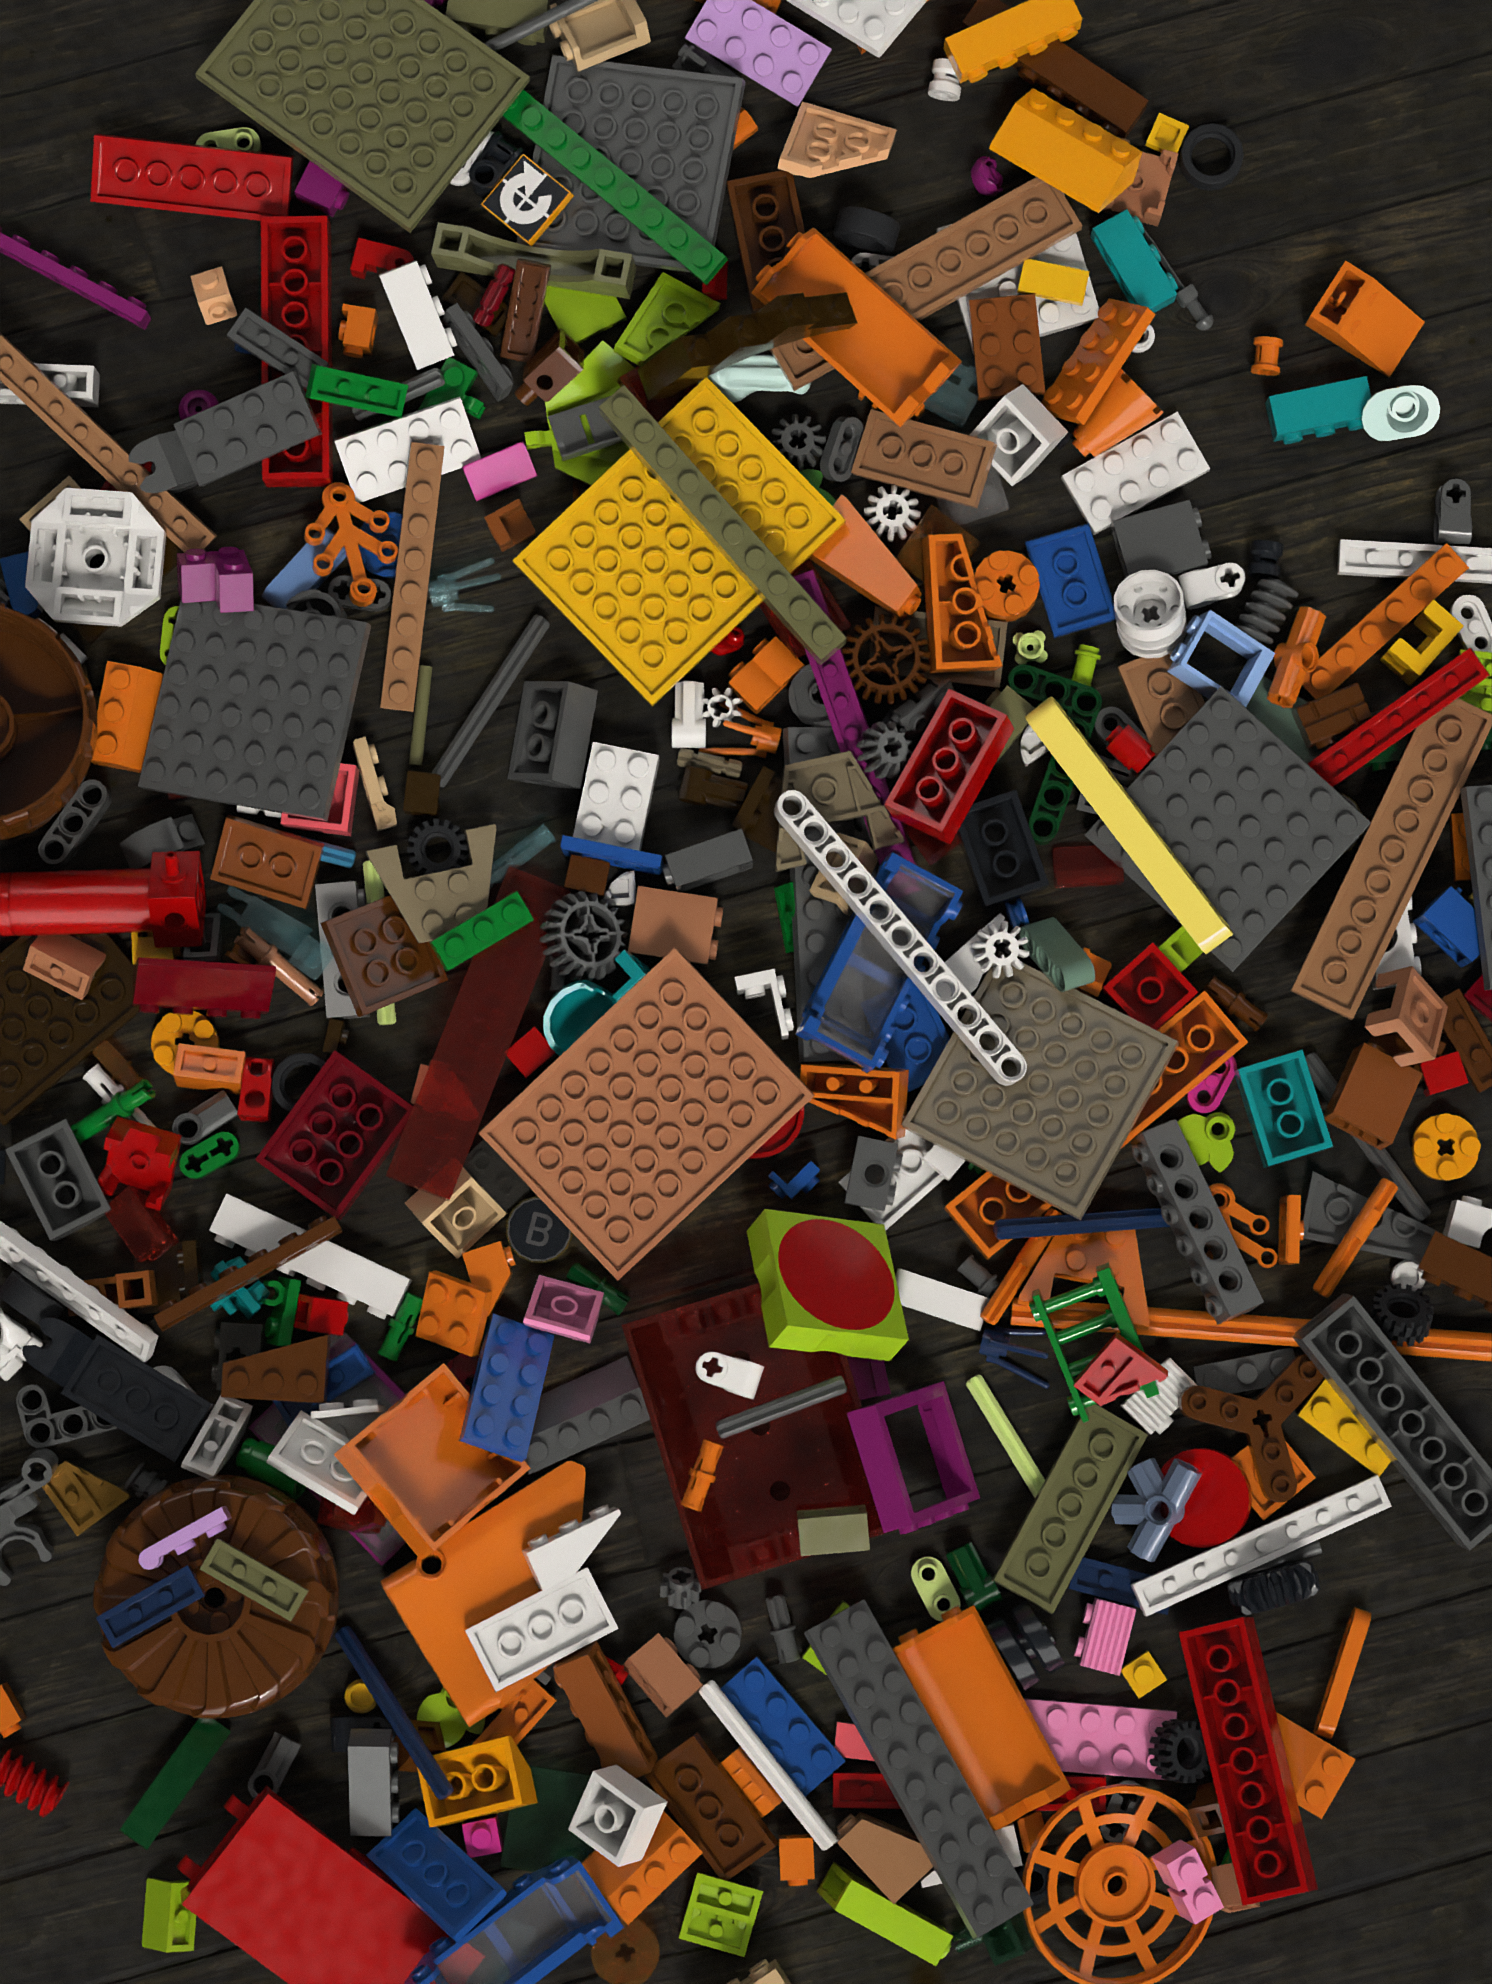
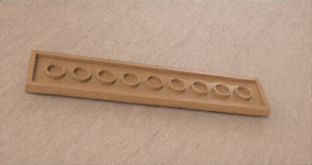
M1035 177L865 274L917 321H920L1020 265L1025 260L1036 256L1082 230V224L1063 192ZM803 339L770 349L794 391L835 369Z
M1457 699L1414 729L1372 817V823L1368 826L1295 979L1290 990L1291 992L1350 1020L1354 1018L1459 797L1460 789L1463 788L1492 727V714L1461 699Z

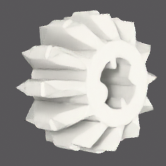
M891 485L890 494H887L883 487H879L878 495L880 499L870 495L868 502L873 507L864 508V515L873 517L867 521V524L871 528L879 526L875 532L879 538L884 531L888 532V542H893L895 532L898 533L901 540L906 539L907 534L904 528L914 532L917 525L912 520L920 519L921 512L912 510L918 505L917 498L906 501L910 490L904 489L901 495L896 494V485ZM889 507H895L896 513L901 512V514L896 515L895 520L888 519V514H883L889 511Z
M1003 921L998 932L995 923L991 922L988 924L989 934L981 929L977 932V936L984 943L973 942L971 947L975 950H982L981 954L973 957L974 962L982 959L985 960L986 963L980 969L982 973L987 972L992 966L993 978H999L1001 968H1003L1007 977L1013 976L1011 965L1019 970L1024 967V964L1017 957L1025 958L1029 956V951L1019 949V946L1026 944L1028 939L1027 937L1019 940L1015 938L1021 930L1018 926L1008 933V922ZM995 941L997 945L1002 942L1007 945L1004 950L1008 954L1006 958L1004 955L999 957L994 955L996 948L993 944Z

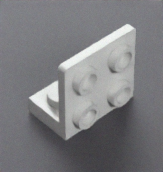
M775 969L735 977L737 995L745 994V999L764 996L765 989H771L781 1040L788 1039V1031L793 1030L794 1026L790 1008L783 1009L781 998H785L787 995L783 975L776 976Z
M377 1399L353 1401L352 1408H344V1403L339 1402L319 1404V1411H312L311 1419H318L345 1437L352 1439L387 1411V1405H378Z

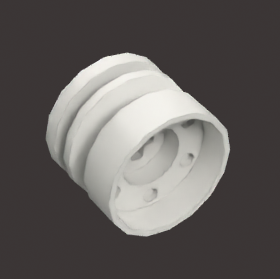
M1141 570L1129 575L1119 584L1114 594V612L1118 637L1123 647L1133 655L1143 658H1160L1172 653L1175 647L1180 642H1183L1187 626L1184 594L1178 581L1162 571Z

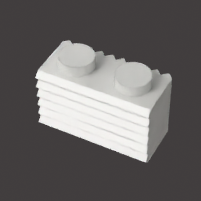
M1167 1358L1161 1364V1366L1168 1370V1377L1161 1382L1156 1380L1160 1394L1146 1398L1144 1390L1132 1393L1120 1405L1150 1435L1154 1431L1160 1435L1174 1421L1170 1415L1179 1407L1178 1398L1180 1393L1186 1387L1198 1386L1171 1358Z

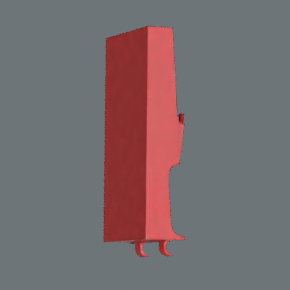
M267 1785L261 1793L257 1794L249 1806L232 1794L225 1803L224 1808L238 1820L202 1866L195 1863L187 1854L177 1865V1868L191 1879L188 1883L189 1885L180 1891L181 1905L288 1984H404L422 1957L430 1951V1945L440 1937H449L447 1933L380 1872L366 1856L353 1847L347 1851L279 1797ZM468 1941L438 1964L439 1974L446 1984H464L485 1957L482 1947L480 1945L477 1946L472 1941Z

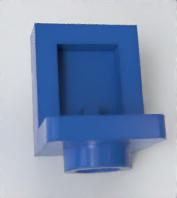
M810 1161L788 1184L772 1171L768 1175L772 1180L768 1186L781 1199L787 1195L792 1200L801 1190L807 1194L820 1181L816 1177L820 1169Z

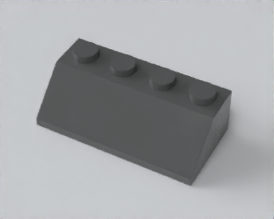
M627 1356L541 1395L527 1458L524 1460L531 1468L528 1470L529 1475L655 1418Z

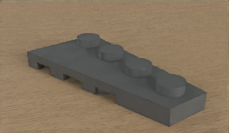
M1312 1171L1302 1220L1304 1221L1303 1239L1339 1246L1369 1198ZM1386 1208L1367 1240L1360 1248V1251L1420 1263L1433 1233L1437 1230Z

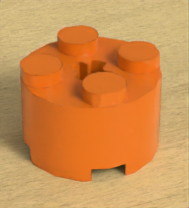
M1009 550L996 551L984 558L975 571V583L982 597L986 618L989 620L1015 621L1026 616L1034 606L1040 587L1039 574L1033 563L1022 554ZM1008 581L1011 583L1010 587L1014 590L1008 589L1007 593H1003L1000 591L1001 585L998 582Z

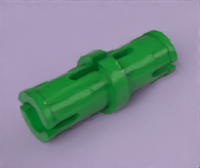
M405 1292L395 1318H390L388 1323L390 1325L389 1331L377 1353L390 1360L398 1361L408 1336L413 1335L415 1331L413 1325L421 1310L423 1298L413 1293Z

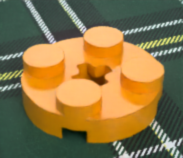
M193 1011V1015L168 1013L156 1025L153 1031L151 1049L154 1059L170 1074L174 1072L178 1045H176L177 1039H182L184 1034H190L189 1039L194 1042V1045L220 1048L219 1036L214 1025L206 1016L199 1012Z
M1448 1113L1432 1116L1424 1120L1414 1131L1411 1142L1412 1157L1416 1167L1427 1177L1443 1181L1458 1179L1470 1172L1478 1160L1481 1148L1477 1133L1472 1125L1462 1117ZM1450 1139L1452 1141V1155L1447 1153L1442 1156L1439 1155L1437 1152L1440 1149V1146L1437 1144L1438 1140L1447 1141Z

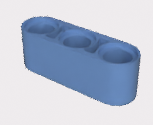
M327 527L324 540L320 545L312 546L306 543L266 587L262 598L272 607L286 609L288 607L286 606L287 602L293 596L302 591L317 590L347 557L343 547L333 562V568L329 575L318 576L314 573L312 569L314 558L324 552L335 533ZM317 531L312 538H319L321 535ZM325 561L317 563V566L321 569L329 567Z

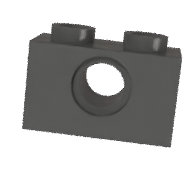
M858 1136L844 1204L883 1212L886 1205H893L896 1186L890 1185L892 1173H899L903 1153L897 1152L898 1144ZM871 1165L881 1167L884 1171L883 1181L879 1184L869 1183L865 1178L867 1167Z

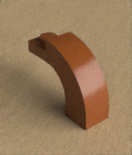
M154 1270L115 1274L113 1277L83 1280L88 1285L94 1286L100 1294L111 1302L119 1305V1308L130 1310L158 1305ZM68 1308L69 1316H78Z

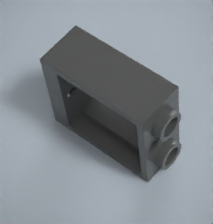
M741 828L665 855L667 864L661 866L668 888L675 886L677 892H685L753 868V859Z

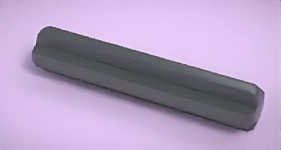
M433 368L402 382L408 385L405 402L443 386L445 379L441 370ZM352 407L353 414L359 421H365L380 414Z

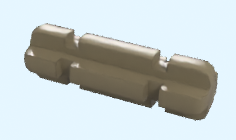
M686 748L680 749L677 758V765L680 767H698L709 770L714 775L721 776V773L726 774L727 778L732 779L740 778L743 767L741 761L733 759L726 761L725 757L703 752L696 754L694 750Z

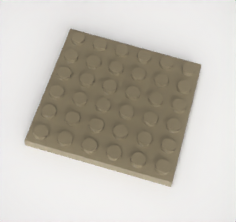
M1001 951L997 955V957L1004 955L1005 958L1007 957V954ZM1024 964L1021 970L1011 965L1013 969V976L1007 977L1003 968H1001L999 978H993V967L991 966L974 998L1024 1057L1027 1064L1025 1075L1012 1085L1005 1086L999 1084L958 1035L953 1032L901 1125L904 1129L1081 1220L1178 1047V1041L1076 989L1060 992L1044 973ZM967 1009L960 1022L966 1025L972 1024V1012ZM988 1034L980 1036L979 1042L981 1047L987 1051L994 1050L995 1040ZM1009 1060L1002 1062L1001 1069L1006 1076L1015 1077L1017 1074L1016 1065Z

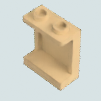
M598 0L549 25L554 38L560 37L562 40L560 47L566 61L572 60L578 72L651 42L647 21L636 0ZM554 3L552 5H549L550 9L556 7L557 4Z

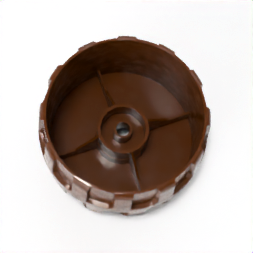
M0 602V840H5L24 833H31L48 823L78 791L89 770L95 751L97 709L93 690L83 666L69 646L61 639L58 632L40 618L35 620L30 616L7 608L5 603Z
M216 1475L207 1479L200 1476L174 1483L156 1492L128 1515L108 1541L98 1579L94 1581L93 1607L99 1616L187 1565H190L206 1596L115 1648H112L101 1628L103 1635L101 1645L111 1665L120 1669L137 1688L136 1693L156 1706H165L171 1710L191 1715L194 1718L216 1719L236 1717L253 1713L279 1701L296 1689L314 1670L323 1657L336 1626L339 1609L340 1577L338 1566L322 1533V1528L309 1512L288 1495L268 1484L247 1477ZM222 1506L227 1507L232 1517L224 1522L227 1529L211 1538H208L206 1533L193 1539L196 1543L195 1547L180 1555H177L175 1550L166 1554L163 1563L159 1567L151 1570L141 1567L138 1559L144 1549ZM217 1538L224 1540L309 1589L307 1596L291 1622L200 1570ZM213 1587L221 1589L224 1593L225 1599L221 1606H214L208 1600V1592Z

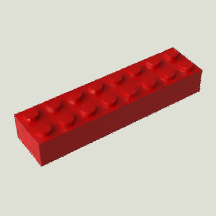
M328 216L261 217V318L327 361L330 365L329 368H332L331 224ZM262 361V385L283 376V374ZM308 398L322 434L262 460V480L266 487H327L333 483L332 403Z
M1241 1617L1178 1632L1242 1906L1317 1890L1318 1886L1254 1618Z

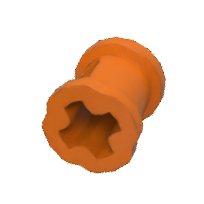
M1269 336L1255 337L1253 340V344L1256 345L1255 363L1251 366V372L1266 376L1279 375V348L1283 346V340Z

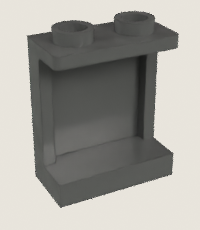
M1190 500L1112 521L1110 529L1125 578L1141 570H1158L1171 576L1196 568H1206L1208 564L1207 559L1211 558V551L1207 539L1201 540L1198 527H1202L1200 513L1197 507L1192 508Z

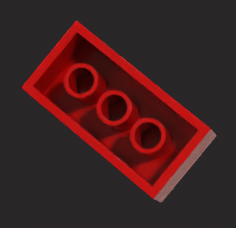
M948 689L884 803L891 816L951 844L1014 731L1008 716Z

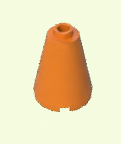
M1120 369L1084 425L1078 424L1072 432L1076 438L1072 444L1085 457L1089 453L1096 457L1155 421L1164 412Z

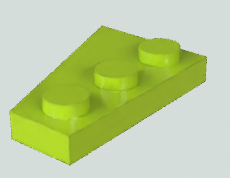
M662 272L615 344L613 352L642 367L678 338L685 336L717 312L720 303Z

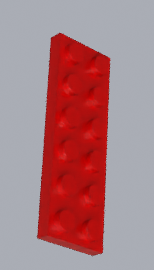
M96 133L93 146L90 202L261 221V217L289 216L294 156Z

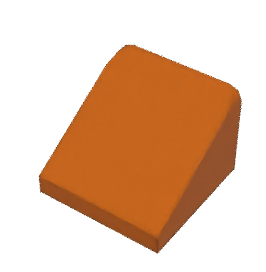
M1040 1811L1026 1813L1016 1820L1022 1848L1026 1853H1029L1038 1833L1044 1826ZM1047 1837L1044 1840L1041 1847L1045 1846L1048 1843Z

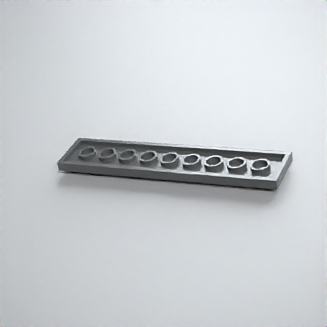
M787 727L783 729L784 765L841 753L832 727ZM854 819L829 824L836 834L841 833L855 838ZM816 827L804 829V835L808 840L814 842L821 839V833ZM806 854L807 864L805 866L790 869V882H793L795 903L792 927L797 1028L804 1019L802 1017L803 1009L851 917L844 914L837 904L814 897L809 890L819 869ZM859 938L852 953L861 958ZM848 966L844 967L824 1007L826 1010L822 1017L865 1039L864 1013L859 1004L863 1002L861 973ZM819 1026L818 1032L865 1057V1052L862 1048ZM798 1036L799 1063L853 1062L848 1057L816 1040L810 1039L806 1041Z
M863 1599L804 1632L972 1938L976 1939L1032 1906L1034 1903L866 1601Z

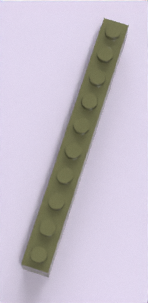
M625 385L599 406L602 418L820 666L846 644L847 638Z

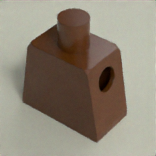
M560 328L525 365L523 369L524 382L514 391V394L526 406H529L538 396L545 402L550 401L584 369V350Z

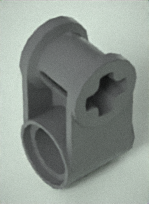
M1461 479L1449 480L1436 492L1433 528L1435 544H1470L1471 490L1468 484ZM1452 489L1454 495H1459V499L1454 503L1452 497H1447L1446 495Z

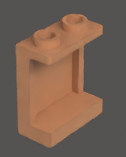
M638 886L628 952L638 957L643 955L663 959L676 947L690 963L708 967L709 959L716 960L719 940H713L712 938L714 926L721 927L724 907H718V898Z

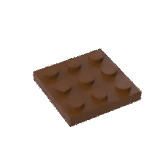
M391 895L320 923L358 1017L448 981L443 965L431 947L430 941L424 943L416 941Z

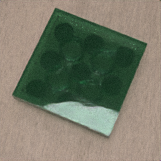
M529 1765L538 1803L509 1811L500 1867L534 1872L554 1863L562 1857L569 1856L582 1863L595 1849L569 1831L568 1828L591 1775ZM577 1871L568 1877L583 1880Z

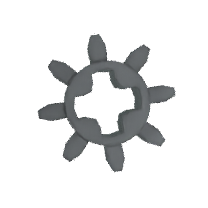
M676 1567L669 1574L663 1573V1580L660 1584V1597H668V1606L686 1609L692 1602H699L702 1579H694V1570L686 1567Z

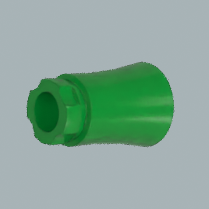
M247 1438L243 1442L236 1458L235 1465L237 1469L297 1500L305 1491L306 1486L266 1463L275 1445Z

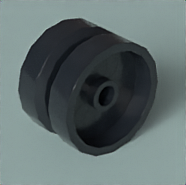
M1024 1601L1011 1609V1617L1019 1629L1017 1632L1014 1633L1007 1621L1001 1617L985 1627L1022 1687L1026 1690L1040 1681V1674L1032 1663L1033 1659L1037 1658L1043 1669L1050 1674L1066 1664L1055 1647L1056 1642L1041 1618L1036 1617L1028 1603Z

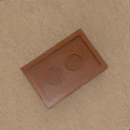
M1035 294L969 300L978 401L1002 399L1004 395L1022 384L1033 395H1044L1045 385Z
M229 814L224 823L210 879L306 909L310 902L325 844Z

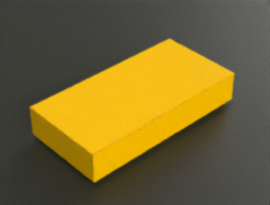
M1027 259L1023 262L1017 293L1035 294L1036 297L1082 306L1090 271Z

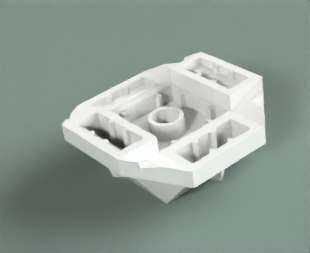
M64 488L56 496V499L32 520L25 587L55 622L122 627L160 600L167 533L132 492ZM99 554L105 556L102 566L90 568V561L94 556Z

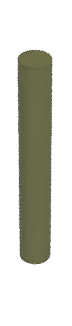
M419 666L409 765L422 766L433 668L431 666Z

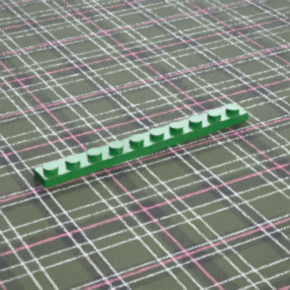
M522 90L502 116L705 285L713 279L728 261L723 253L525 90Z

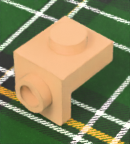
M222 266L190 276L198 305L207 325L237 316Z

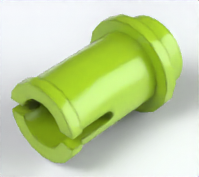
M1080 644L1079 650H1075L1077 660L1072 676L1073 681L1091 687L1096 661L1101 659V656L1098 655L1099 648Z

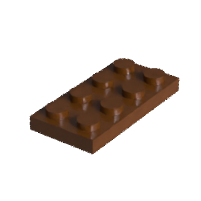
M698 1732L657 1760L652 1771L644 1775L657 1794L667 1801L666 1806L691 1840L703 1852L702 1855L720 1879L728 1881L779 1843Z

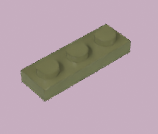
M217 1538L200 1570L290 1622L295 1617L309 1592V1589L220 1538Z

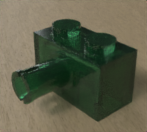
M1020 1913L976 1939L972 1938L967 1927L951 1932L953 1935L952 1943L966 1938L954 1946L959 1953L984 1942L994 1966L1021 1956L1034 1946Z

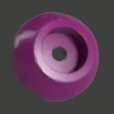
M987 156L977 159L971 169V177L976 190L980 194L995 197L999 192L1003 191L1001 187L1003 177L996 171L997 162Z
M198 389L188 392L179 404L180 420L182 421L200 413L196 412L197 407H201L202 412L218 405L217 398L205 390Z

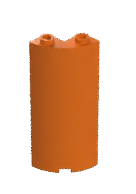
M815 228L804 234L798 232L787 244L786 247L790 251L784 259L773 267L769 264L766 265L755 278L759 283L751 293L766 305L780 295L804 293L805 297L846 292L857 324L850 329L803 338V340L899 427L903 426L924 405L925 401L933 393H936L962 363V360Z
M958 1605L941 1614L943 1621L920 1634L915 1628L898 1637L901 1644L892 1648L991 1828L993 1831L1009 1825L1026 1813L1052 1802L1071 1790V1787L975 1606L973 1605L961 1611Z

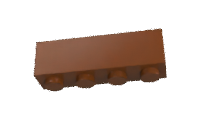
M594 1641L559 1659L553 1667L555 1681L560 1688L564 1689L568 1696L570 1709L573 1715L580 1719L585 1728L586 1739L591 1747H595L601 1759V1767L606 1768L618 1765L634 1778L650 1773L658 1760V1756L598 1642Z

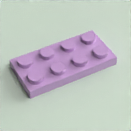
M706 0L685 36V39L796 107H799L832 51L830 47L752 0Z

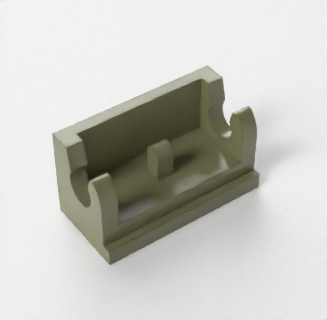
M866 1505L797 1511L801 1556L870 1550Z

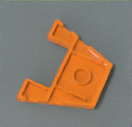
M1123 1230L1054 1236L1021 1291L1018 1304L1029 1306V1303L1034 1301L1032 1297L1033 1291L1038 1289L1043 1301L1049 1299L1054 1277L1087 1284L1093 1282L1092 1278L1098 1276L1096 1267L1109 1262L1118 1287L1123 1291V1299L1134 1327L1148 1330L1150 1320L1136 1231Z

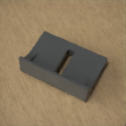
M609 397L548 416L562 461L623 442L599 412V406ZM584 414L595 442L590 445L579 417Z

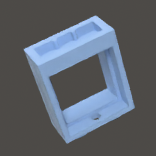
M1208 610L1200 616H1193L1185 628V632L1188 635L1184 642H1180L1170 655V659L1173 662L1167 672L1206 698H1211L1221 686L1187 664L1205 631L1247 659L1239 677L1229 692L1242 705L1247 707L1275 653L1212 610Z

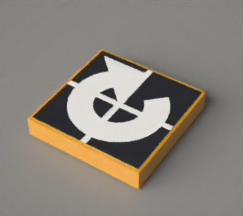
M522 154L481 205L528 245L533 246L574 195L525 154Z

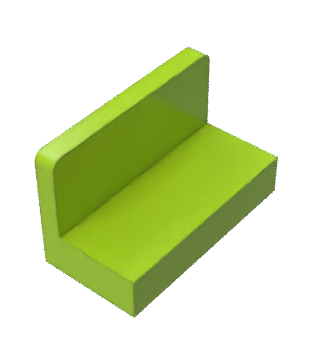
M157 1878L147 1879L142 1934L143 1947L166 1953L194 1951L196 1915L181 1905L180 1892L182 1888L189 1885L190 1880L166 1881Z

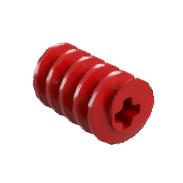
M10 1748L0 1762V1788L5 1784L4 1796L10 1797L17 1791L16 1803L21 1804L29 1798L28 1810L32 1811L41 1805L39 1816L42 1818L47 1816L56 1808L70 1782H66L59 1788L57 1786L59 1775L56 1774L47 1781L46 1768L35 1774L36 1762L32 1761L26 1767H23L24 1755L20 1754L16 1759L11 1760L12 1748Z

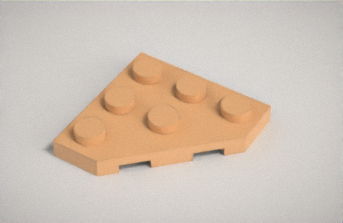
M802 101L781 153L777 169L787 171L793 175L812 178L885 160L889 156L897 130Z

